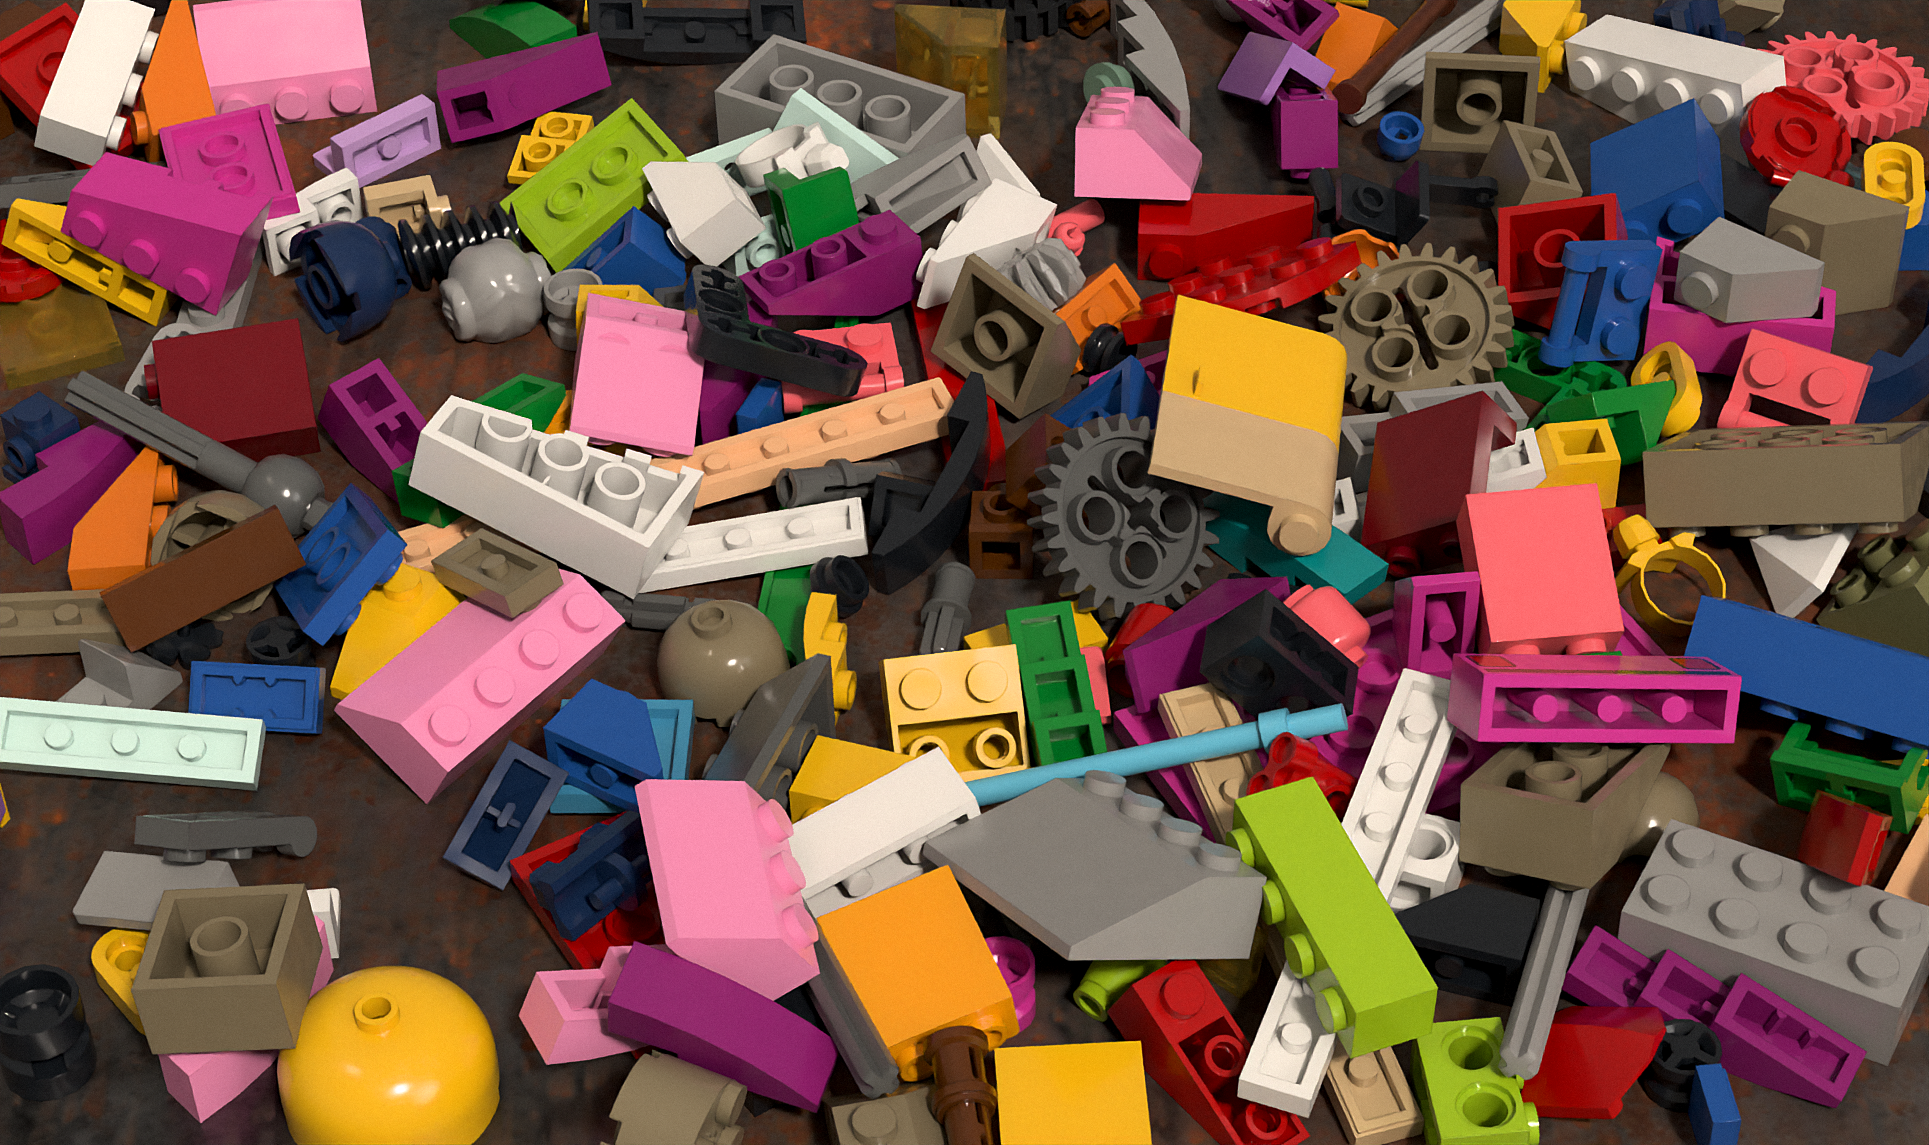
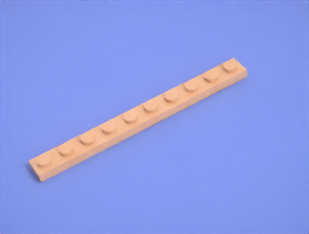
M937 377L694 447L692 456L677 453L670 457H657L651 459L650 465L679 474L682 465L703 471L704 475L693 510L704 505L746 493H754L763 488L776 485L777 475L783 468L824 466L828 460L846 458L853 463L949 435L947 414L954 400L941 378ZM467 514L462 515L445 528L427 523L398 532L407 543V546L401 552L403 554L402 563L434 574L436 573L431 563L433 559L481 528L536 554L541 552Z

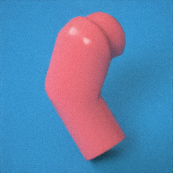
M1090 198L1054 216L1047 238L1062 239L1069 250L1072 249L1077 257L1083 249L1085 242L1084 233L1104 223L1105 215L1101 205L1095 199Z

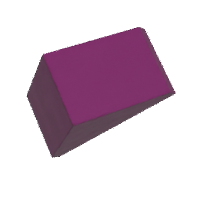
M1226 0L1231 8L1255 33L1293 42L1305 51L1340 16L1337 9L1323 0Z

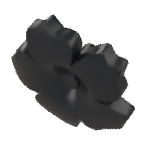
M201 617L148 644L146 651L153 659L167 665H174L178 659L179 664L184 669L190 670L191 661H206L210 658V649L222 646L224 632L216 629L213 623L201 625Z

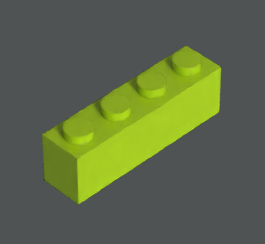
M1314 777L1235 799L1232 830L1226 833V846L1240 851L1242 854L1241 861L1267 877L1266 885L1262 886L1263 898L1259 913L1267 925H1276L1284 939L1286 958L1294 976L1298 979L1305 978L1315 995L1316 1011L1325 1031L1328 1034H1337L1350 1059L1431 1034L1438 987Z

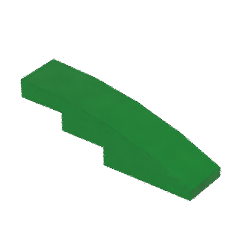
M1071 601L1006 610L1004 620L1009 645L1016 644L1025 723L1035 767L1106 753L1107 746L1100 711L1095 709L1085 654L1081 655Z

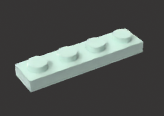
M0 697V769L257 791L266 733L263 719Z

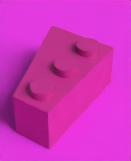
M105 152L71 190L60 232L216 316L249 276L274 196L257 191L252 198L224 191L223 182L206 178L200 185L174 178L173 169Z
M1657 236L1656 245L1663 250L1648 306L1643 356L1655 346L1671 341L1675 342L1693 359L1696 371L1736 377L1751 329H1758L1831 352L1835 327V290L1821 286L1818 309L1811 317L1724 323L1674 300L1680 253L1673 251L1675 241Z

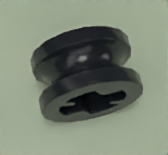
M1109 323L1100 324L1090 335L1084 347L1082 366L1085 371L1093 375L1111 370L1130 355L1136 358L1138 344L1126 345L1123 331L1119 332L1117 327Z

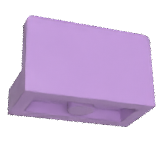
M421 94L331 137L330 146L313 154L315 166L327 176L348 168L358 178L359 188L441 149L435 103Z

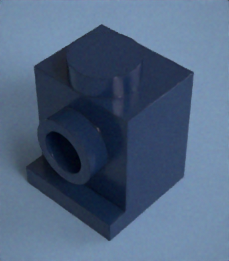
M40 391L20 401L14 407L1 414L0 417L6 437L3 449L10 462L2 467L4 477L16 484L39 472L35 454L81 431L78 417Z

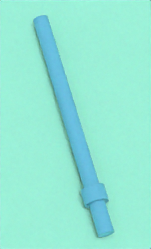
M1342 703L1292 714L1289 713L1287 708L1259 713L1258 721L967 781L965 784L976 797L980 807L1012 800L1055 778H1085V773L1089 770L1107 771L1125 777L1264 748L1266 753L1269 754L1272 742L1283 732H1290L1304 739L1348 730L1347 717Z

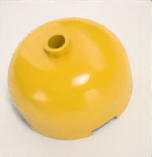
M408 966L371 967L352 972L329 983L308 1000L296 1048L280 1049L277 1064L279 1093L289 1132L297 1145H472L491 1122L500 1099L498 1089L500 1080L495 1041L490 1025L482 1010L470 995L458 985L436 973Z

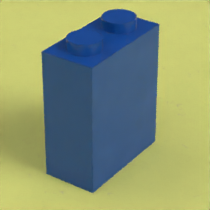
M1694 98L1590 143L1591 196L1616 193L1625 222L1628 240H1651L1656 244L1658 236L1675 241L1674 243L1702 232L1718 217L1725 219L1720 139Z

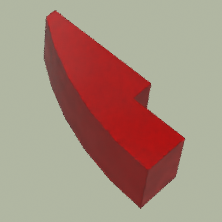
M1816 790L1795 857L1811 867L1860 887L1871 884L1893 816Z

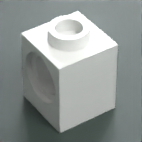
M1425 813L1390 904L1394 914L1458 889L1465 872L1466 863L1459 861L1460 822Z

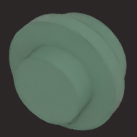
M1100 62L1092 65L1086 71L1083 80V91L1088 103L1092 95H1101L1102 88L1128 87L1134 89V84L1129 72L1124 67L1110 62Z

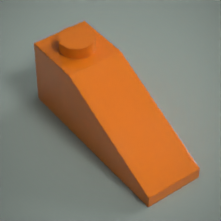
M171 0L141 89L139 110L130 114L131 133L134 144L144 146L147 162L166 161L159 129L216 115L187 0Z

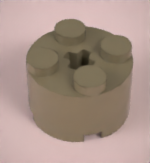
M652 1050V1055L645 1053L638 1059L616 1098L609 1118L618 1121L613 1143L614 1145H741L744 1127L735 1124L744 1105L747 1086L682 1059ZM602 1141L600 1145H610Z

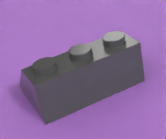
M817 653L761 685L747 709H740L735 714L729 731V739L719 755L712 754L708 759L702 780L745 781L766 802L770 799L776 800L783 807L791 821L789 789L816 736L820 735L836 739L831 656Z

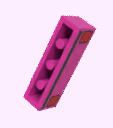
M1453 653L1447 721L1477 742L1734 743L1742 676L1708 657Z

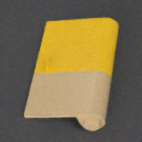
M1178 295L1174 306L1148 474L1269 505L1267 533L1271 542L1279 550L1298 556L1310 555L1320 551L1330 540L1348 357L1344 346L1336 338L1324 333Z

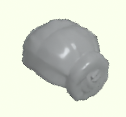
M493 238L483 244L464 248L452 260L449 266L448 279L441 281L439 286L442 295L441 301L443 302L442 311L453 330L455 338L459 341L476 340L484 343H499L525 335L536 328L543 315L548 316L551 313L545 305L544 285L551 276L546 260L543 259L542 255L535 252L523 253L509 239Z

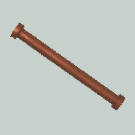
M1424 0L1419 8L1351 79L1342 80L1333 89L1332 93L1338 100V110L1344 114L1357 113L1365 105L1367 94L1440 16H1446L1452 12L1458 0Z

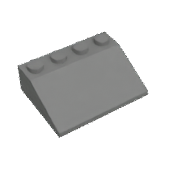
M1089 770L1085 773V778H1055L926 841L923 850V856L939 867L948 864L956 880L1066 960L1249 959L1263 898L1262 886L1266 885L1267 880L1266 876L1241 861L1242 854L1240 851L1226 845L1211 842L1201 835L1202 828L1199 825L1172 817L1163 811L1164 804L1158 799L1136 794L1125 787V778L1101 770Z

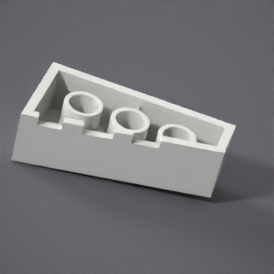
M1608 14L1564 41L1570 91L1633 124L1694 98L1720 139V154H1727L1763 176L1748 160L1740 143L1739 122L1746 108L1756 96L1762 92H1772L1775 87L1786 86L1784 56Z
M451 395L420 432L408 485L634 599L688 525L704 472L682 465L679 474L650 465L652 456L631 449H627L625 456L622 457L587 446L588 436L565 430L564 434L551 435L536 431L532 428L531 419Z

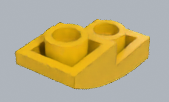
M552 111L538 116L531 135H521L507 174L508 182L524 184L595 127L593 116Z
M811 592L804 620L805 660L817 653L831 656L836 726L841 710H850L852 708L856 693L857 676L855 671L847 670L846 623L838 622L836 595Z

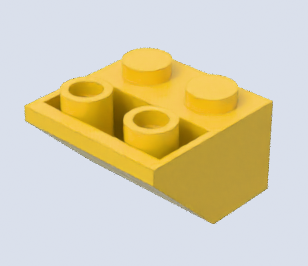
M1016 644L884 659L878 662L890 751L920 757L939 747L964 782L1031 768Z

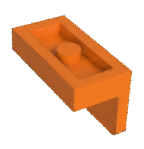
M1116 263L1087 277L1083 287L1078 290L1076 295L1052 311L1066 322L1081 349L1072 375L1083 369L1082 356L1084 347L1090 335L1100 324L1109 323L1117 327L1119 332H1122L1120 323L1140 310V297Z

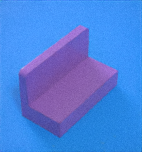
M1249 32L1221 79L1218 89L1227 95L1267 106L1283 79L1325 90L1336 70L1293 42Z

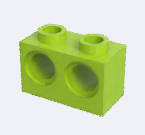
M1500 1017L1433 1023L1431 1034L1412 1039L1409 1073L1416 1102L1425 1120L1423 1131L1427 1145H1539V1121L1536 1107L1533 1102L1523 1103L1520 1089H1523L1524 1079L1517 1074L1508 1078L1498 1067L1501 1059L1499 1049L1504 1036Z

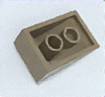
M1508 742L1461 784L1459 861L1484 866L1487 872L1497 876H1516L1522 874L1549 880L1552 886L1562 890L1591 889L1617 863L1669 754L1671 743Z

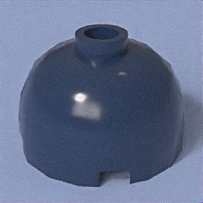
M332 220L302 230L291 238L289 248L290 262L300 258L304 275L294 278L297 290L309 314L326 334L337 330L340 333L337 341L344 342L364 333L381 322L393 308L398 287L397 274L400 272V262L394 248L388 242H382L371 230L359 223Z

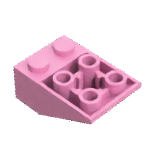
M588 293L574 362L569 431L588 436V442L597 445H612L620 442L641 446L648 453L662 457L674 456L677 453L692 456L705 359L697 355L689 345L685 311Z

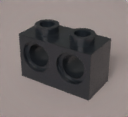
M1264 589L1207 626L1199 672L1208 679L1213 687L1226 693L1258 721L1259 713L1287 708L1289 713L1292 714L1340 703L1344 706L1346 717L1352 715L1359 667L1271 592Z

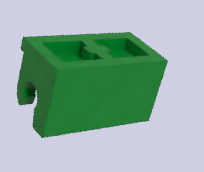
M1795 722L1790 727L1778 750H1774L1770 758L1779 805L1809 812L1816 790H1820L1893 816L1889 830L1909 834L1929 794V766L1923 765L1928 754L1926 749L1912 747L1907 752L1901 766L1857 755H1848L1818 748L1817 742L1805 740L1808 737L1811 725Z

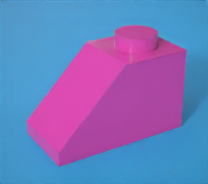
M1478 571L1415 576L1395 581L1392 633L1402 670L1407 668L1451 680L1453 653L1474 654L1481 581Z

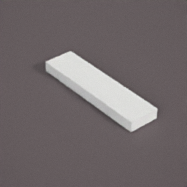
M861 497L686 526L639 593L815 564L825 557L835 558L838 555H844L850 558L867 555L868 545Z

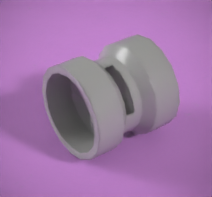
M585 269L559 271L550 276L544 285L545 305L548 311L551 312L548 317L549 337L553 344L569 351L577 350L576 306L579 285H603L598 275Z

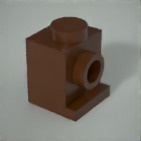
M1006 483L995 484L987 491H972L969 523L970 569L975 574V579H1033L1034 552L1032 546L1035 544L1036 528L1027 525V520L1033 516L1006 501ZM985 542L1020 543V553H984Z

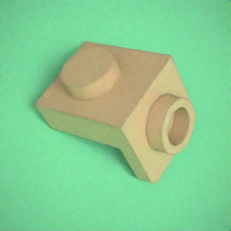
M430 175L363 187L367 217H380L385 222L392 224L397 232L398 220L406 219L413 231L418 233L420 217L425 214H429L437 228H441L443 212L451 210L447 195L437 197Z

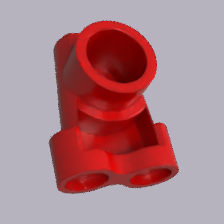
M1283 732L1271 744L1267 766L1254 774L1250 779L1246 789V796L1313 776L1338 820L1342 823L1359 780L1333 765L1318 752V748L1313 742L1290 732Z

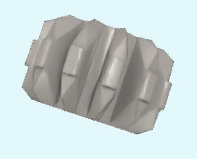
M1046 238L1042 242L1034 244L997 269L998 272L1050 311L1063 305L1065 301L1076 295L1086 280L1080 268L1081 263L1072 249L1069 250L1062 239Z

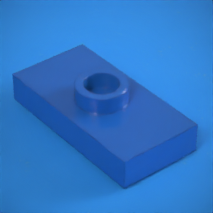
M191 661L188 713L263 719L266 731L322 734L326 668Z

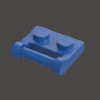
M1651 240L1569 241L1565 243L1561 263L1566 267L1550 333L1549 336H1545L1541 340L1538 358L1542 362L1556 367H1570L1573 365V362L1634 360L1663 249ZM1591 272L1590 279H1589V283H1588V287H1587V291H1586V295H1585V299H1584V303H1583V307H1582V311H1581V315H1580V319H1579V323H1578V327H1577V331H1576V335H1574L1575 329H1576V325H1577V321H1578V317H1579V313H1580V309H1581V305H1582V301H1583V297H1584V293H1585V289H1586V285H1587V281H1588V277H1589V273Z

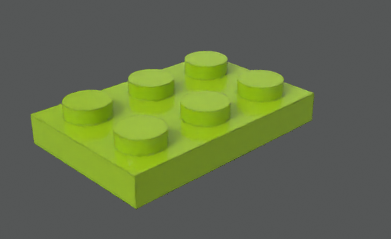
M631 98L499 204L509 214L510 202H512L518 228L557 273L568 266L633 206L641 209L650 202L647 194L653 189L642 170L643 167L651 161H689Z

